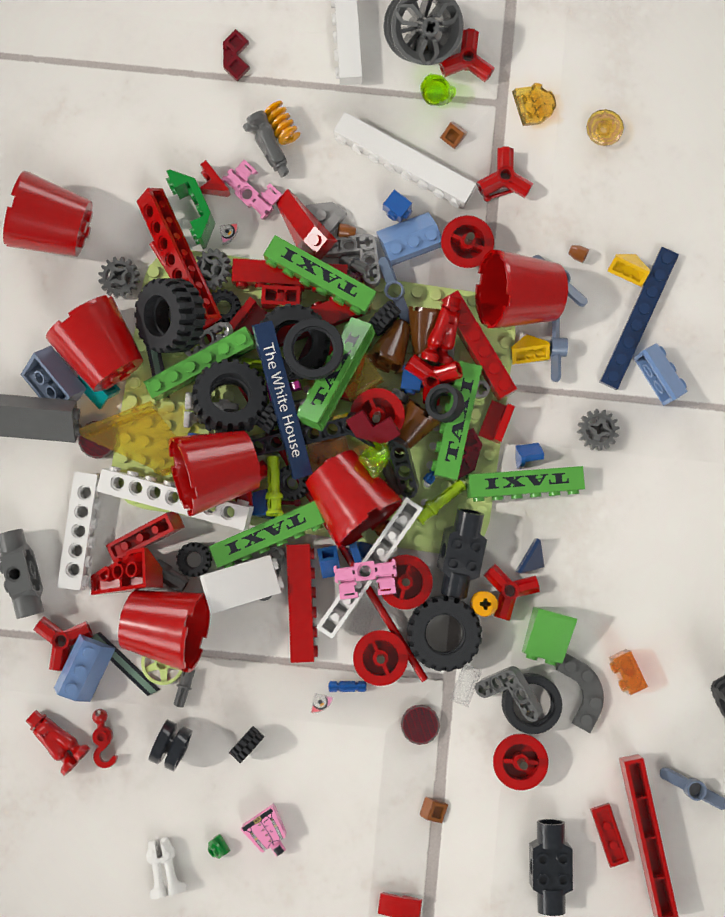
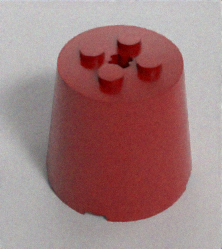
M23 171L19 175L11 193L12 196H15L12 207L7 206L3 227L4 244L13 248L78 257L84 247L86 238L90 235L91 227L89 225L93 217L92 201L31 172Z
M490 250L483 257L478 269V273L481 276L479 284L475 286V302L478 317L482 324L487 325V328L493 329L555 321L562 315L568 297V280L562 265L502 250Z
M107 295L100 296L81 304L68 313L70 317L63 322L58 320L46 334L47 341L94 392L107 390L118 382L125 381L143 363V358L112 296L109 298Z
M245 431L175 436L169 439V456L173 457L174 466H171L173 480L183 508L189 509L187 511L189 516L197 515L259 488L261 467L253 442Z
M347 450L334 457H330L306 481V486L339 548H344L363 538L361 534L368 529L373 531L381 522L389 519L399 509L401 502H403L399 495L354 450Z
M132 591L120 615L118 628L120 647L188 673L192 672L203 653V649L200 647L203 638H207L211 613L205 593Z

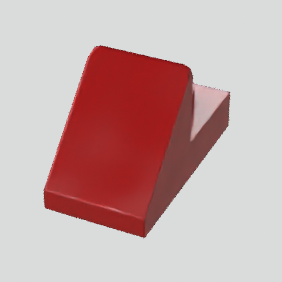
M207 160L200 164L202 168L200 173L207 181L200 187L202 194L229 197L231 194L228 187Z

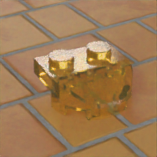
M534 83L531 87L515 88L512 91L523 126L543 123L552 115L556 108V100L553 93L542 88L543 85L540 83Z

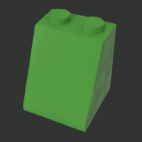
M533 607L522 648L526 658L536 661L538 657L543 658L545 663L554 666L557 663L562 664L577 619Z

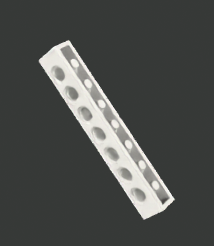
M115 466L102 469L97 492L189 516L187 513L189 509L183 508L180 499L175 502L172 498L173 493H177L173 481L164 480V482H159L157 477L146 475L145 478L140 477L138 472L129 470L127 473L121 472V468ZM120 478L124 480L123 487L119 486L118 481ZM138 482L142 485L141 492H138L136 488ZM156 487H158L161 492L159 497H157L154 493ZM237 499V502L230 500L216 506L214 512L209 509L191 517L240 530L249 529L254 506L248 505L249 502ZM229 506L234 509L233 517L227 513Z
M406 497L362 562L375 561V564L386 563L423 508ZM362 566L360 575L363 577L369 576L371 573L370 567ZM373 580L357 582L355 592H358L359 598L340 600L339 594L316 628L333 639Z

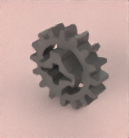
M209 248L208 253L202 251V257L196 256L198 260L197 265L208 289L216 290V286L222 288L223 281L228 283L226 277L232 276L229 273L232 266L229 264L231 260L223 251L221 252L218 249L213 251Z
M113 257V262L106 260L108 265H102L101 267L104 271L98 272L99 276L102 277L98 282L104 284L101 288L104 291L107 290L109 296L113 294L115 298H118L119 294L123 298L126 297V293L133 295L131 290L138 289L135 283H140V280L136 278L140 276L139 271H135L137 266L135 264L132 265L130 259L125 262L124 257H121L120 261L116 257ZM118 275L121 276V278H122L121 280H118V278H117Z
M595 409L594 414L591 411L587 412L588 418L583 415L581 417L583 422L577 424L581 427L577 433L582 434L579 441L585 440L584 446L591 445L590 450H594L597 447L598 451H601L603 446L606 449L610 448L609 443L615 444L616 442L613 437H619V434L615 433L616 430L620 429L619 426H615L618 420H612L613 414L606 415V410L599 413V410ZM592 418H597L595 423H588ZM597 426H599V430L602 431L599 434H597V430L594 429ZM601 437H608L606 441L599 442Z

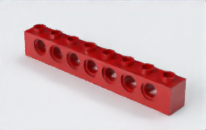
M147 188L136 202L170 277L185 279L199 291V297H202L204 301L203 308L206 310V314H204L206 323L203 325L205 330L213 326L222 317L163 188Z

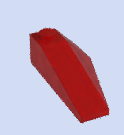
M287 189L276 204L296 247L322 260L337 240L291 190Z
M146 547L129 550L125 556L117 558L110 566H105L91 575V595L163 588L162 567Z

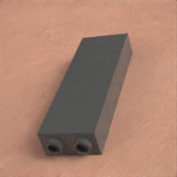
M0 394L1 437L75 443L78 435L82 433V424H79L80 409L77 408V400Z

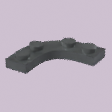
M566 653L563 663H559L556 670L576 681L583 695L581 706L572 724L591 733L603 708L604 693L602 684L596 673L588 665Z

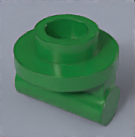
M221 834L216 835L214 839L208 842V852L214 858L220 859L231 851Z

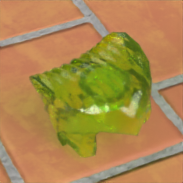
M430 73L420 85L421 95L428 105H446L456 95V88L441 75Z
M373 442L376 445L375 448L372 446L368 447V449L366 448L359 457L360 463L366 468L372 478L378 477L389 461L390 450L384 442L382 445Z

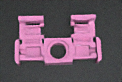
M243 160L235 171L230 169L227 172L228 175L223 176L221 180L224 184L226 182L236 191L234 194L249 208L252 206L261 214L260 218L265 220L274 209L272 205L277 202L282 194L270 183L267 186L268 189L264 193L261 192L259 194L246 182L251 174L254 175L258 172L246 160ZM247 189L252 191L250 199H244L242 196L243 192Z
M392 559V562L375 564V561L354 563L352 567L337 568V565H335L333 568L335 582L339 584L340 600L359 598L358 592H355L357 582L377 579L376 576H378L376 582H379L380 589H377L378 595L397 593L395 579L392 578V574H394V577L397 576L396 561ZM362 566L370 567L371 573L369 576L363 577L360 575Z

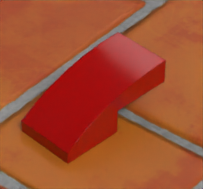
M385 892L380 893L378 914L390 917H420L422 899L406 895L401 897Z

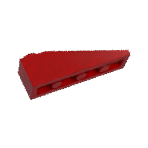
M167 512L112 541L106 547L114 562L117 558L125 556L129 550L147 547L185 528L179 513Z

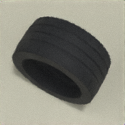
M316 318L305 319L295 324L288 331L283 345L284 357L289 368L298 376L309 380L323 379L331 375L339 367L344 352L343 340L338 330L329 322ZM308 330L324 332L333 344L331 360L325 366L318 369H309L302 366L294 355V344L297 338Z
M525 673L523 676L528 684L542 686L547 691L551 703L548 714L538 722L528 723L522 721L513 710V697L508 689L504 690L502 694V710L508 722L517 730L527 734H540L550 730L558 722L562 713V698L558 688L552 681L539 674Z

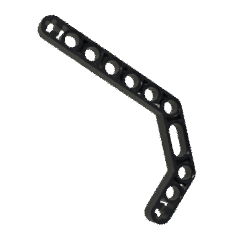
M356 412L330 417L323 431L318 430L319 435H313L310 432L312 427L300 424L305 445L351 435L392 459L401 495L409 499L417 495L419 482L408 443L401 438L395 437L384 445L357 438L346 422V419L356 414ZM329 424H335L338 430L332 431L329 428ZM279 429L271 431L269 434L265 432L249 436L257 456L285 450ZM273 437L280 438L282 443H275ZM255 442H261L263 444V448H258L255 445ZM400 447L404 449L405 453L397 454L395 449ZM407 466L410 471L404 473L400 470V467ZM408 479L410 487L413 488L412 490H410L409 487H406Z

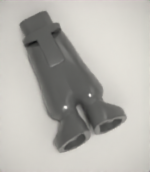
M261 110L251 114L246 119L247 123L243 125L246 132H257L255 141L275 172L278 171L281 178L289 173L286 166L287 160L276 141L274 130L268 122L265 111Z

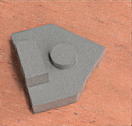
M333 202L306 205V208L331 234L347 216V213Z

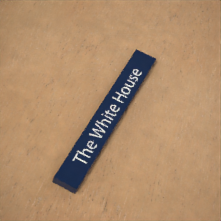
M271 320L252 325L292 478L295 480L311 475L313 472L273 322Z

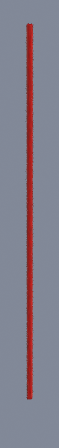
M152 241L149 245L170 277L155 242ZM207 334L206 337L211 343L212 338L209 334ZM239 388L244 398L248 402L247 394L241 388ZM273 437L275 443H282L278 437ZM285 450L278 451L288 466L289 463ZM310 492L305 494L310 503L314 501ZM323 523L324 526H325V528L327 529L328 533H329L330 536L332 537V535H331V533H330V531H329V529H328L326 523ZM338 547L350 567L354 566L355 562L348 548ZM370 585L366 590V594L389 631L403 641L407 649L409 663L421 682H424L428 679L427 675Z

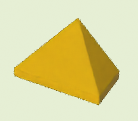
M616 254L607 270L642 287L650 273V269L636 254Z
M526 334L511 347L512 365L550 360V343Z

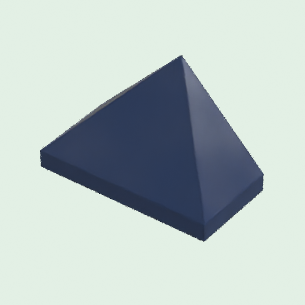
M535 538L515 572L521 574L545 567L540 539Z

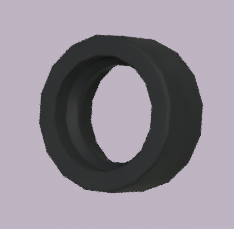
M444 383L433 387L425 400L428 414L432 418L444 423L453 422L459 418L465 406L462 393L457 388ZM444 393H451L454 400L451 409L445 414H439L436 408L438 399Z

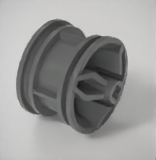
M392 0L384 16L383 28L389 47L398 57L420 65H434L446 60L454 53L461 41L464 26L460 7L455 0H422L420 8L417 3L418 0ZM433 2L436 6L428 16L429 10ZM406 10L412 16L409 21L402 18ZM441 15H443V19H440V20H436V19H435V18H440ZM410 31L411 34H407L403 39L402 33ZM438 31L442 32V37L439 41L434 37ZM418 36L414 49L412 50L410 46Z

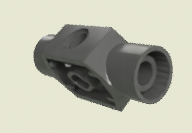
M23 529L0 533V572L4 574V588L12 599L16 619L44 612L41 601L43 586L34 551L26 543Z

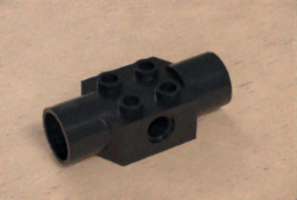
M458 508L454 526L444 529L437 567L444 573L440 592L446 596L466 599L470 581L480 577L487 539L480 534L484 514L481 512Z
M538 820L537 839L529 843V883L532 889L537 892V912L542 915H564L566 913L565 894L573 890V849L569 843L565 842V822L561 820Z

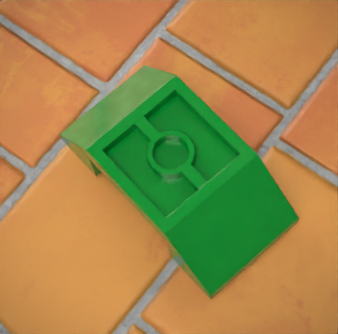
M169 169L166 171L169 176L166 178V181L173 195L177 194L180 200L190 195L200 215L199 218L190 221L192 228L189 230L196 244H201L202 248L205 249L216 224L196 179Z

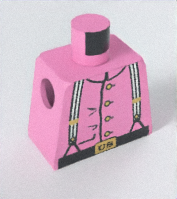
M274 803L242 825V832L262 853L271 847L277 857L286 850L281 840L286 837L287 833Z

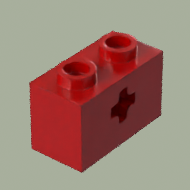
M262 285L261 305L263 309H274L290 303L291 305L301 304V287Z

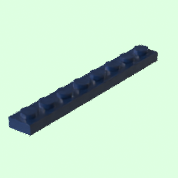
M664 247L660 248L599 383L618 390L679 254Z

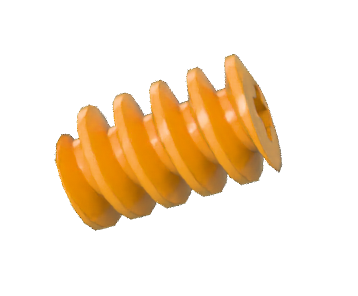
M276 101L267 107L265 113L268 122L274 130L275 137L278 138V142L281 145H286L298 139L300 132L294 133L297 130V126H292L294 121L289 119V113H285L286 107H281L283 102Z
M478 591L471 597L470 606L476 614L487 617L496 611L498 602L492 593ZM487 601V605H484V607L480 606V602Z

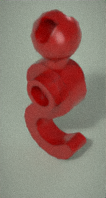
M97 709L92 714V719L97 724V729L93 732L92 739L99 747L95 749L93 759L98 767L109 768L116 763L118 756L113 755L109 761H104L101 758L102 751L108 747L113 739V732L109 727L105 726L108 717L107 712L103 709Z

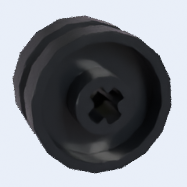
M167 719L154 742L148 760L159 764L167 754L164 766L174 772L186 753L193 730L182 727L175 736L177 723Z

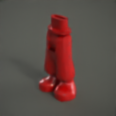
M447 295L445 304L442 303L435 326L427 339V348L421 353V358L443 364L454 362V359L448 354V350H451L455 344L460 318L459 311H461V308H459L461 299Z
M37 710L26 720L31 726L30 730L33 731V734L47 749L51 757L56 761L63 762L60 770L63 776L67 775L90 750L88 745H79L74 736L60 728L45 714L41 715Z

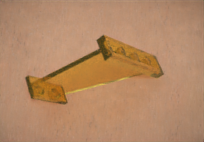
M151 401L79 428L82 437L148 466L158 475L167 476L172 474L171 466H174L173 457L169 456L168 445L169 439L176 435L159 415L156 404Z

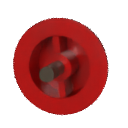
M464 215L453 219L446 225L441 237V246L444 255L451 263L462 268H474L480 266L486 253L493 250L494 236L490 227L482 219Z
M371 388L365 390L356 397L351 406L350 412L357 413L364 410L370 421L375 424L391 416L399 430L403 426L405 418L403 404L393 392L387 389Z
M398 555L391 558L387 562H392V559L396 561L397 576L394 577V574H392V578L395 579L397 593L382 595L383 599L391 606L402 610L420 606L429 597L433 586V578L429 567L421 559L412 555Z
M376 630L364 635L356 644L353 652V664L358 675L367 683L376 686H385L397 681L405 672L408 663V653L403 641L394 633L385 630Z
M527 734L510 735L503 739L495 749L493 755L495 774L505 786L511 789L528 790L534 788L544 779L548 770L549 760L546 749L533 736Z

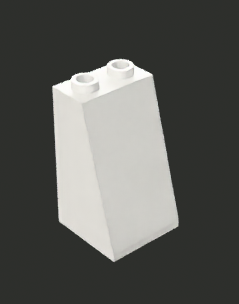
M268 555L201 575L200 580L210 613L214 614L283 592L284 582L282 576L278 577L276 569H279L277 559L272 558V555Z

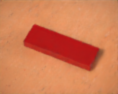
M606 803L591 808L590 811L609 867L612 868L629 862L610 804Z

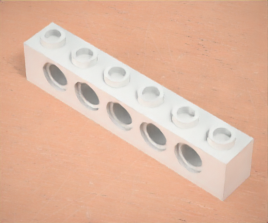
M74 472L57 588L85 590V587L88 586L89 575H87L88 567L90 568L92 564L90 551L95 544L93 531L97 528L98 518L95 517L101 500L98 498L99 492H97L100 475ZM89 488L91 490L90 497L85 498L83 492L85 489ZM86 507L88 515L83 518L80 512L82 508ZM81 526L85 528V534L82 537L78 535V528ZM78 545L83 550L79 556L75 554V548ZM75 564L80 568L77 575L72 573V567Z

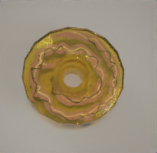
M604 109L598 110L590 116L587 121L586 130L591 141L597 145L609 146L618 142L623 134L624 126L618 114ZM601 128H605L607 132H602Z

